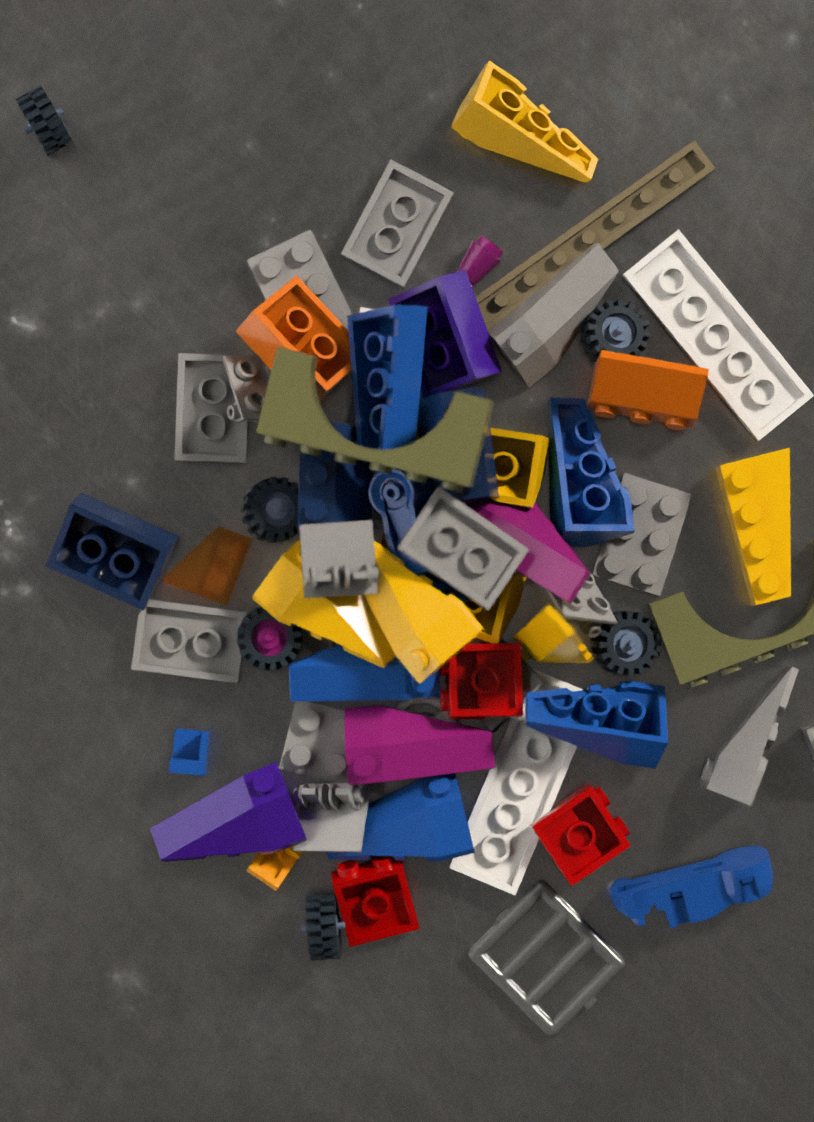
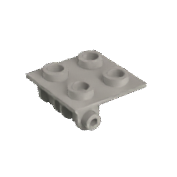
M258 355L224 356L223 362L236 400L233 405L228 407L227 414L229 419H233L236 423H242L243 421L258 422L271 369Z
M372 520L299 525L304 598L377 593L379 574L378 567L375 565Z
M591 573L571 604L547 590L561 617L577 620L582 633L590 638L597 637L601 633V627L604 623H618L610 609L609 602L603 597Z
M303 783L299 788H294L293 800L300 803L298 816L307 841L294 845L293 851L361 853L371 784Z

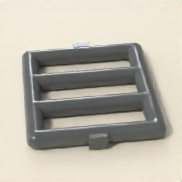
M544 880L537 881L509 910L505 908L496 917L498 921L470 948L468 953L469 957L549 1037L557 1036L584 1007L588 1010L598 1000L595 996L625 966L624 959ZM542 897L557 913L500 968L486 953ZM568 923L582 939L526 994L512 978ZM593 948L608 964L551 1019L537 1004Z

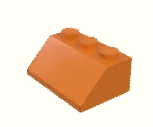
M297 275L254 309L235 331L271 370L277 347L317 357L316 390L319 402L351 373L349 333L347 328Z
M601 350L592 372L587 409L595 411V415L604 418H615L616 415L630 417V421L638 424H651V421L665 423V427L672 430H686L687 427L692 428L698 418L709 369Z

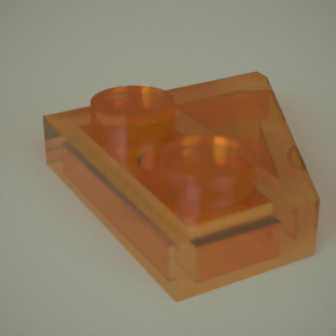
M218 526L164 576L162 582L228 606L253 539Z

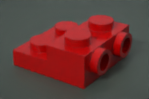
M521 643L467 644L439 669L440 675H446L447 690H440V710L447 711L448 720L523 716Z
M585 784L557 803L559 806L530 825L570 886L575 885L631 846L626 839V836L630 834L628 828L619 816L613 819L606 808L611 803L599 786L593 789L591 785Z
M374 856L371 862L359 865L354 860L342 862L337 866L336 871L331 872L332 884L342 920L345 922V931L350 947L420 929L402 861H394L393 856Z

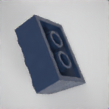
M474 387L441 392L420 398L417 423L419 440L430 433L443 419L452 403L455 391L487 399L486 391ZM490 422L473 488L464 486L461 493L442 488V480L429 477L432 488L431 496L439 487L461 503L499 498Z
M330 422L343 437L357 445L356 426ZM322 450L320 456L300 452L299 537V525L372 520V504L368 493L373 477V470L370 469L371 462L357 459L355 466L335 461L336 453Z
M80 493L70 503L46 567L144 611L167 567L179 536L84 493Z

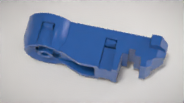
M392 468L391 474L376 471L370 482L368 490L369 499L374 509L382 516L385 538L390 552L404 561L405 568L418 577L426 576L433 581L431 586L446 596L452 594L465 605L470 600L469 598L396 549L431 498L430 478L428 477L427 483L406 479L407 471Z
M745 846L726 851L716 858L630 880H627L626 877L617 879L609 890L616 910L631 917L632 922L636 925H645V914L651 913L649 907L656 905L658 911L665 910L670 928H675L678 924L686 922L695 923L711 919L731 904L749 903L767 896L772 891L774 872L768 850L759 846Z

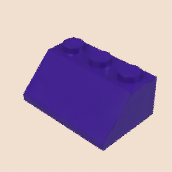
M466 270L438 276L388 299L390 306H427L420 388L423 398L441 392L453 391L502 372Z

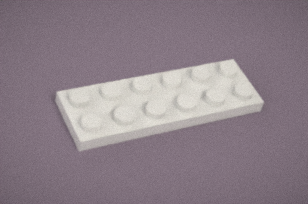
M679 229L622 275L694 365L709 369L707 381L757 442L814 396Z
M533 669L545 682L537 691L567 688L572 692L583 690ZM525 703L523 704V716L511 717L494 756L495 768L489 769L467 821L475 853L452 858L449 865L450 869L515 896L539 840L530 825L551 811L577 748L573 744L527 727L525 723Z

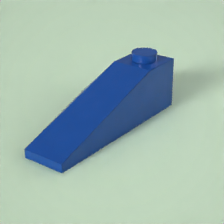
M342 645L331 649L325 648L288 665L290 701L407 700L440 696V670L419 684L397 657L385 668H381L344 651Z

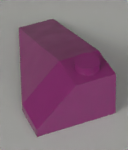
M493 499L466 503L468 508L529 549L515 570L517 573L570 604L573 602L589 577L590 572L572 548L563 540L557 532V528L544 515L536 501L533 508L496 502Z
M384 705L345 708V756L348 785L387 782L495 768L492 731L430 718L417 713H409Z

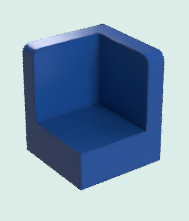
M176 729L174 733L173 754L169 763V773L207 775L211 732Z

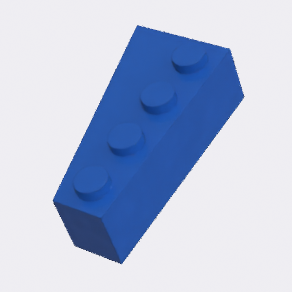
M393 305L347 316L358 446L374 450H389L416 442L427 306Z

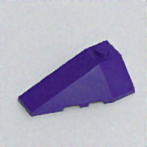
M277 763L239 777L150 828L162 862L205 859L206 856L214 855L235 857L240 856V853L253 852L274 854L307 841L286 780Z

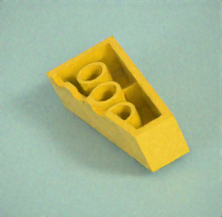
M790 448L719 465L716 467V472L751 606L790 597Z

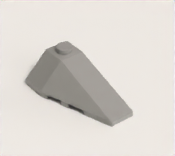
M595 243L488 330L492 342L528 388L558 365L583 324L587 321V317L595 309L619 272L599 243Z
M787 667L719 749L714 760L707 759L701 774V779L706 780L704 788L744 804L752 805L768 760H765L766 757L762 756L764 749L769 750L776 739L779 724L775 721L777 716L781 717L787 707L799 669Z

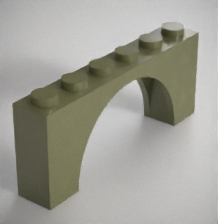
M277 347L256 433L265 435V443L284 448L287 441L301 444L300 452L320 456L322 450L336 453L335 461L355 466L357 459L371 462V470L391 474L392 468L407 471L406 479L427 483L428 477L442 480V488L461 493L464 486L473 488L494 405L492 400L455 391L452 403L443 419L430 433L420 440L396 449L374 450L364 448L343 437L325 416L316 390L318 358L313 355Z
M683 591L647 604L654 625L660 632L658 636L661 639V644L677 685L686 683L688 689L708 682L706 675L720 670L721 676L742 669L740 662L753 658L755 663H759L775 656L773 650L781 646L787 645L788 650H793L809 643L807 636L814 634V594L804 613L790 627L774 636L758 640L738 639L715 630L705 623L692 609Z

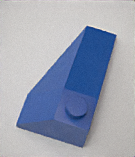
M550 398L548 400L549 438H551L549 447L550 519L557 528V532L570 547H589L633 534L635 529L631 497L626 487H622L616 475L615 469L617 467L612 457H608L600 440L602 435L591 411L587 409L585 399Z
M625 681L619 682L617 687L601 688L600 684L590 685L587 690L572 692L567 688L528 692L525 696V723L527 727L618 763L656 769L668 745L665 686Z
M443 774L420 779L369 803L361 853L326 852L327 858L371 860L374 856H393L394 861H406L407 857H426L427 861H444L475 853L456 774Z

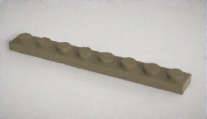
M694 140L475 296L487 330L595 243H599L603 250L711 174L715 167Z

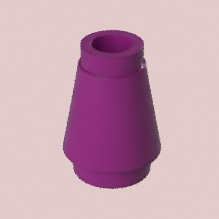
M481 234L477 241L472 240L457 272L466 270L473 287L474 284H477L501 262L499 258L504 251Z

